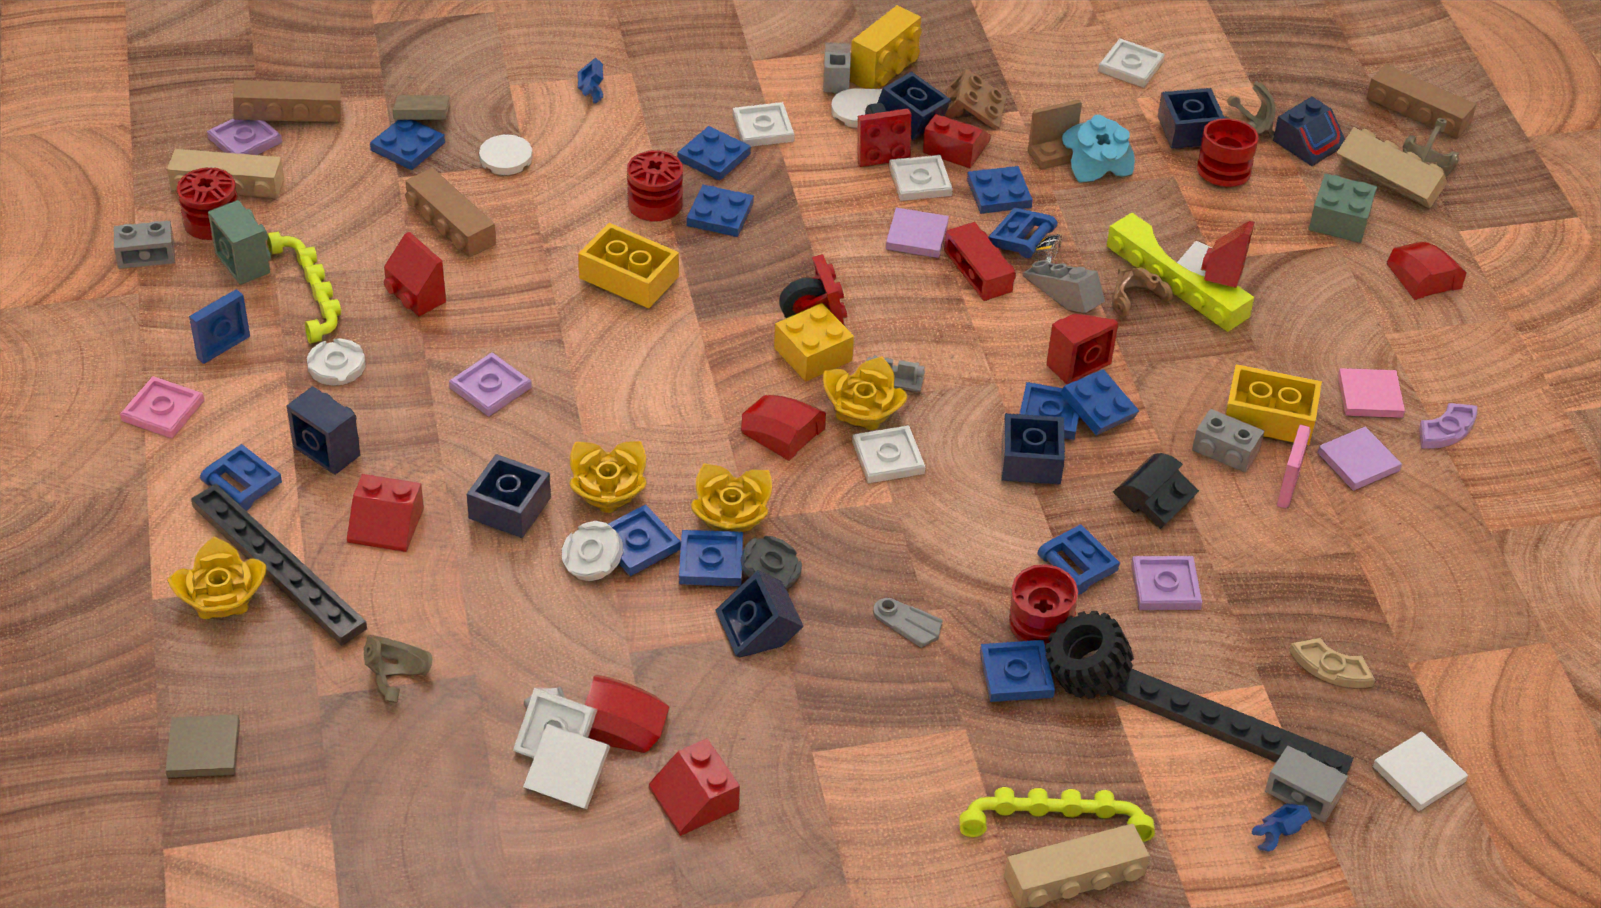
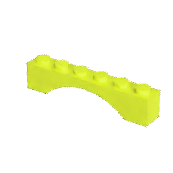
M1130 213L1110 225L1107 240L1108 248L1136 268H1144L1149 273L1158 275L1163 282L1165 281L1170 285L1174 295L1227 332L1250 318L1254 296L1238 285L1235 288L1206 281L1204 276L1176 263L1159 246L1152 226L1134 213Z

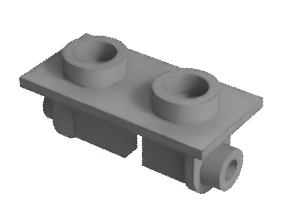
M874 355L873 358L868 357V358H867V361H868V360H871V359H874V358H877V356ZM884 358L893 370L894 388L916 392L921 391L925 366H919L920 363L918 362L913 363L899 360L898 366L893 365V359Z

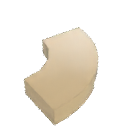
M1321 638L1291 643L1290 652L1304 669L1317 678L1348 688L1373 687L1375 679L1363 656H1348L1329 648Z

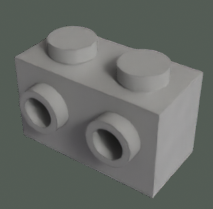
M171 221L114 226V250L118 269L175 263V243Z
M1210 409L1196 430L1192 450L1246 473L1260 451L1264 430Z
M1287 746L1270 771L1265 792L1288 804L1307 806L1311 816L1325 823L1343 794L1348 776L1333 767L1317 761L1302 751Z

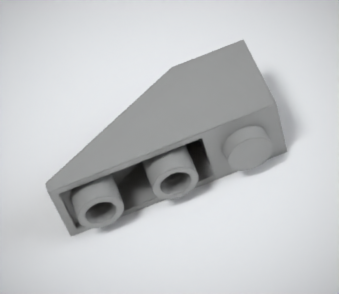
M825 42L823 92L839 93L849 89L850 43Z
M1040 260L1033 263L1031 268L1022 272L1026 279L1067 310L1087 313L1105 302L1098 271L1088 270L1085 267H1071L1064 263L1054 264L1049 263L1047 260Z

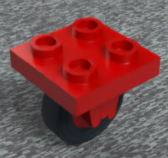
M882 103L867 105L865 115H859L857 123V162L859 166L889 163L893 159L911 158V112L909 109L886 112Z
M823 254L814 256L812 259L816 276L798 279L786 286L780 294L779 306L785 318H789L823 303L844 325L843 319L848 318L844 303L840 302V299L844 298L840 282H834L836 280L832 263L827 264Z

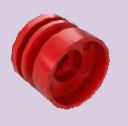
M1224 118L1210 121L1204 127L1197 164L1199 175L1206 181L1219 186L1231 187L1246 183L1251 177L1259 138L1256 129L1236 119Z
M649 150L641 152L630 159L627 164V200L630 212L639 219L650 222L665 221L679 214L683 208V164L679 158L665 151Z
M204 167L192 170L178 181L177 194L186 232L198 239L213 240L208 212L235 202L238 197L234 178L227 171L219 168Z
M1042 564L1028 567L1014 578L1011 588L1009 623L1010 629L1017 640H1043L1046 648V644L1050 643L1049 635L1057 631L1055 627L1059 623L1064 624L1067 621V617L1072 615L1074 618L1076 616L1078 589L1072 576L1059 567Z

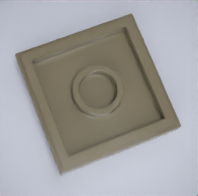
M398 95L393 108V119L445 120L450 106V95Z
M239 715L171 717L165 770L167 778L235 775L240 725Z

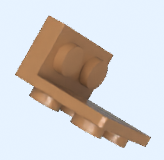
M965 69L948 86L946 96L952 100L945 117L953 119L955 116L960 117L967 110L996 130L1000 126L1006 96L999 89L992 87L982 80L979 75Z
M1079 99L1033 110L1028 152L1041 170L1071 163L1073 150L1065 147L1062 137L1063 133L1069 128L1079 124L1082 107Z

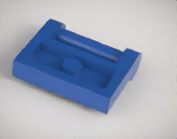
M1014 207L988 238L995 247L1019 252L1022 257L1030 258L1035 253L1036 246L1047 233L1054 231L1058 223L1051 215ZM1034 226H1039L1028 240H1024Z
M243 444L207 466L200 475L202 482L208 486L217 484L246 511L251 508L255 500L282 483L281 474ZM226 472L246 489L240 492L223 479L221 475Z
M1081 524L1044 543L1037 552L1043 561H1049L1053 566L1063 569L1072 576L1077 585L1078 595L1084 593L1090 585L1117 572L1120 562ZM1062 550L1084 573L1079 575L1058 552Z

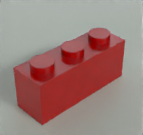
M975 222L946 230L945 253L983 301L1013 292V284L1016 278L1015 269L1004 259L999 248L995 247L988 239L985 231H982Z

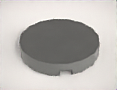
M764 536L763 539L753 538L742 551L740 561L743 571L749 578L759 570L781 580L785 588L788 589L798 580L802 570L801 559L798 561L795 549L784 540L773 536Z

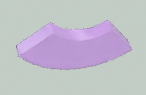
M1448 403L1446 412L1441 417L1434 420H1421L1419 427L1421 448H1441L1462 440L1468 435L1474 425L1477 406Z

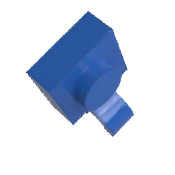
M594 58L577 73L578 88L583 92L584 96L590 93L593 97V103L596 104L603 98V92L599 87L603 80V63Z
M1286 803L1262 819L1264 824L1256 825L1252 829L1253 835L1262 836L1265 834V841L1258 846V849L1262 851L1274 850L1278 845L1281 834L1292 835L1301 830V825L1310 820L1312 816L1307 806Z

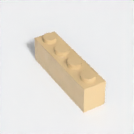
M1353 127L1337 151L1340 163L1430 209L1447 184L1444 170L1436 164L1430 163L1428 165L1422 162L1421 158L1412 152H1407L1406 154L1398 150V146L1391 141H1380L1374 133L1367 129L1361 131Z
M175 149L167 168L170 189L176 191L178 181L185 174L204 167L219 168L231 174L236 183V192L239 196L277 198L284 180L281 157Z
M1132 823L1007 857L1004 877L1019 908L1040 907L1049 901L1060 898H1073L1085 891L1093 889L1102 890L1111 884L1122 881H1135L1146 874L1150 855Z

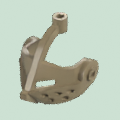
M1255 81L1252 88L1262 99L1261 107L1256 116L1252 115L1240 104L1238 97L1230 96L1228 98V105L1236 107L1251 120L1247 124L1256 129L1258 134L1270 135L1271 137L1274 135L1273 121L1276 106L1272 95L1262 83Z
M1438 118L1426 146L1415 144L1417 137L1409 135L1403 144V152L1406 154L1407 152L1416 154L1424 163L1437 162L1436 165L1444 170L1446 177L1457 166L1459 153L1451 151L1449 154H1441L1432 149L1435 139L1439 133L1444 132L1447 124L1445 119Z
M375 635L367 636L363 649L365 665L376 673L377 685L380 692L385 695V701L397 703L400 689L390 687L387 683L386 675H427L432 666V655L421 648ZM382 657L396 659L397 665L383 662Z

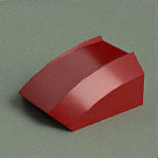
M1423 241L1393 248L1387 260L1388 267L1414 300L1441 292L1462 289L1467 274L1463 267L1445 251Z
M763 395L742 413L741 431L744 435L790 461L810 440L825 430L826 412L805 402L785 396Z
M597 674L593 676V681L584 704L598 709L588 738L607 744L610 747L646 753L661 736L669 706L657 696L637 686Z

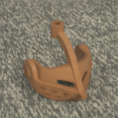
M1121 267L1118 269L1119 277L1112 297V306L1119 316L1126 317L1129 315L1131 303L1124 290L1130 287L1145 288L1153 291L1164 302L1172 300L1173 296L1170 285L1165 281L1163 282L1158 275L1149 273L1146 269L1140 267L1132 269Z

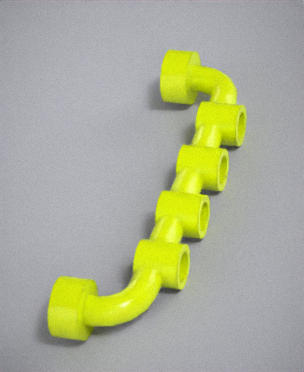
M279 231L267 233L268 240L266 241L271 255L283 253V247H291L296 251L298 263L304 269L305 279L307 283H310L315 301L318 300L321 315L323 319L326 318V322L320 324L318 319L305 321L307 340L310 344L322 342V336L331 333L338 324L337 316H341V307L338 299H329L333 298L330 281L321 282L325 280L323 265L313 264L317 263V254L314 246L306 248L301 240L296 237L281 236Z
M1001 787L995 791V797H981L973 801L967 810L959 816L960 832L967 837H978L986 832V815L982 812L985 810H996L998 814L1003 816L1011 815L1015 811H1029L1031 815L1037 817L1044 816L1048 812H1062L1066 817L1070 818L1077 817L1081 813H1096L1098 817L1104 819L1111 818L1115 814H1124L1130 816L1127 825L1134 824L1143 842L1151 840L1155 835L1152 817L1145 815L1137 805L1131 802L1114 800V794L1108 790L1098 791L1094 795V800L1081 799L1080 792L1075 789L1063 791L1061 799L1048 798L1047 791L1042 788L1030 790L1028 798L1015 797L1014 791L1011 788Z

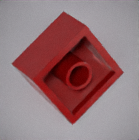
M935 114L925 128L923 153L930 156L941 155L942 160L971 169L991 140V135L985 130L970 124Z
M1246 222L1216 240L1213 248L1208 247L1201 266V270L1206 271L1204 280L1237 288L1243 273L1255 222Z
M411 232L405 233L384 266V286L390 294H394L401 300L406 309H411L420 317L446 303L443 260Z
M1076 313L1057 320L1052 324L1046 365L1066 385L1111 365L1119 323L1115 319Z
M362 474L353 494L347 543L407 552L424 509L421 483Z
M708 738L677 751L649 783L650 791L680 836L739 810L740 785Z

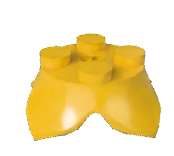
M883 356L865 361L859 365L852 375H849L843 369L824 371V389L833 403L836 417L840 421L862 426L868 430H876L879 428L880 423L884 422L907 401L906 392L901 388H894L893 370Z
M641 441L620 443L611 452H605L599 445L592 442H575L570 454V468L574 476L569 482L571 489L587 503L600 508L605 513H612L618 507L629 503L647 484L646 478L643 477L646 467V454Z
M703 463L696 477L695 488L698 499L692 501L691 508L693 513L704 520L707 526L715 531L744 533L751 530L768 515L766 505L772 493V480L769 470L752 469L745 471L740 477L736 478L733 477L728 469L722 466Z
M213 536L198 550L195 555L194 567L191 570L185 568L176 570L167 578V581L176 596L191 605L197 611L200 618L227 617L233 614H243L248 610V603L252 599V595L262 584L267 566L259 559H249L243 562L237 550L231 544Z

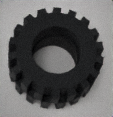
M1083 611L1079 612L1078 616L1074 618L1072 615L1067 617V621L1064 624L1059 623L1055 627L1057 631L1049 635L1050 643H1047L1045 648L1047 652L1046 659L1060 685L1067 693H1073L1078 698L1086 695L1087 699H1093L1097 694H1100L1101 697L1108 695L1107 691L1110 689L1115 691L1119 688L1118 683L1120 681L1125 682L1128 678L1126 672L1132 671L1133 664L1131 661L1134 660L1132 648L1118 622L1114 618L1111 619L1110 615L1106 613L1100 615L1098 611H1091L1090 614H1086ZM1098 650L1092 656L1082 659L1086 654Z

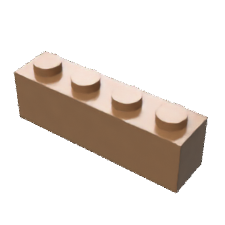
M1387 64L1371 78L1366 98L1431 128H1434L1438 118L1445 119L1447 124L1442 133L1456 139L1470 126L1477 105Z
M234 80V120L340 122V83Z
M430 168L405 180L407 191L405 198L411 207H415L426 221H430L441 235H445L450 239L458 250H462L469 258L496 245L495 223L434 168Z

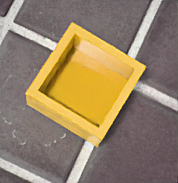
M821 303L775 323L774 349L806 382L824 374L826 370L836 369L853 361L854 335Z

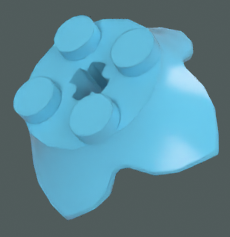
M1097 114L1092 119L1074 125L1063 133V144L1066 148L1073 150L1071 168L1078 182L1095 181L1108 171L1121 177L1133 174L1135 157L1129 143L1130 133L1126 128H1123L1116 121Z

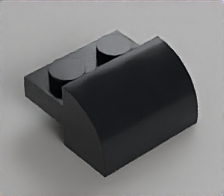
M1156 453L1145 460L1113 493L1133 513L1140 508L1161 529L1199 490L1178 470L1183 465L1179 460L1168 454Z

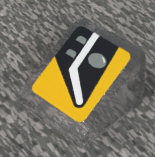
M1062 235L1045 236L1036 246V251L1030 258L1037 261L1047 260L1049 263H1052L1061 248Z

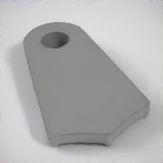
M883 598L875 603L873 609L874 616L920 648L939 639L943 622L941 618L892 598Z

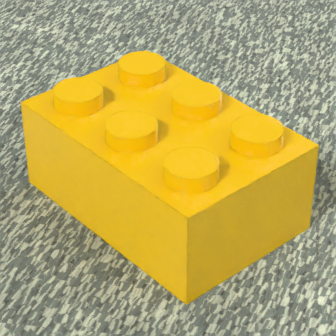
M896 5L856 36L851 42L849 81L864 89H879L885 86L894 76L900 74L909 64L915 62L920 54L921 16Z
M609 222L578 253L579 278L649 309L678 279L679 252Z
M1236 364L1225 415L1264 430V437L1293 443L1299 425L1310 427L1311 431L1307 442L1309 446L1316 422L1322 381Z

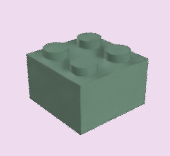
M1324 174L1308 230L1361 243L1377 186L1342 178L1337 175Z
M239 200L209 211L208 215L215 254L236 281L241 285L269 274L271 254L265 240H268V234L262 224L258 225L255 221L252 211L249 208L245 209Z

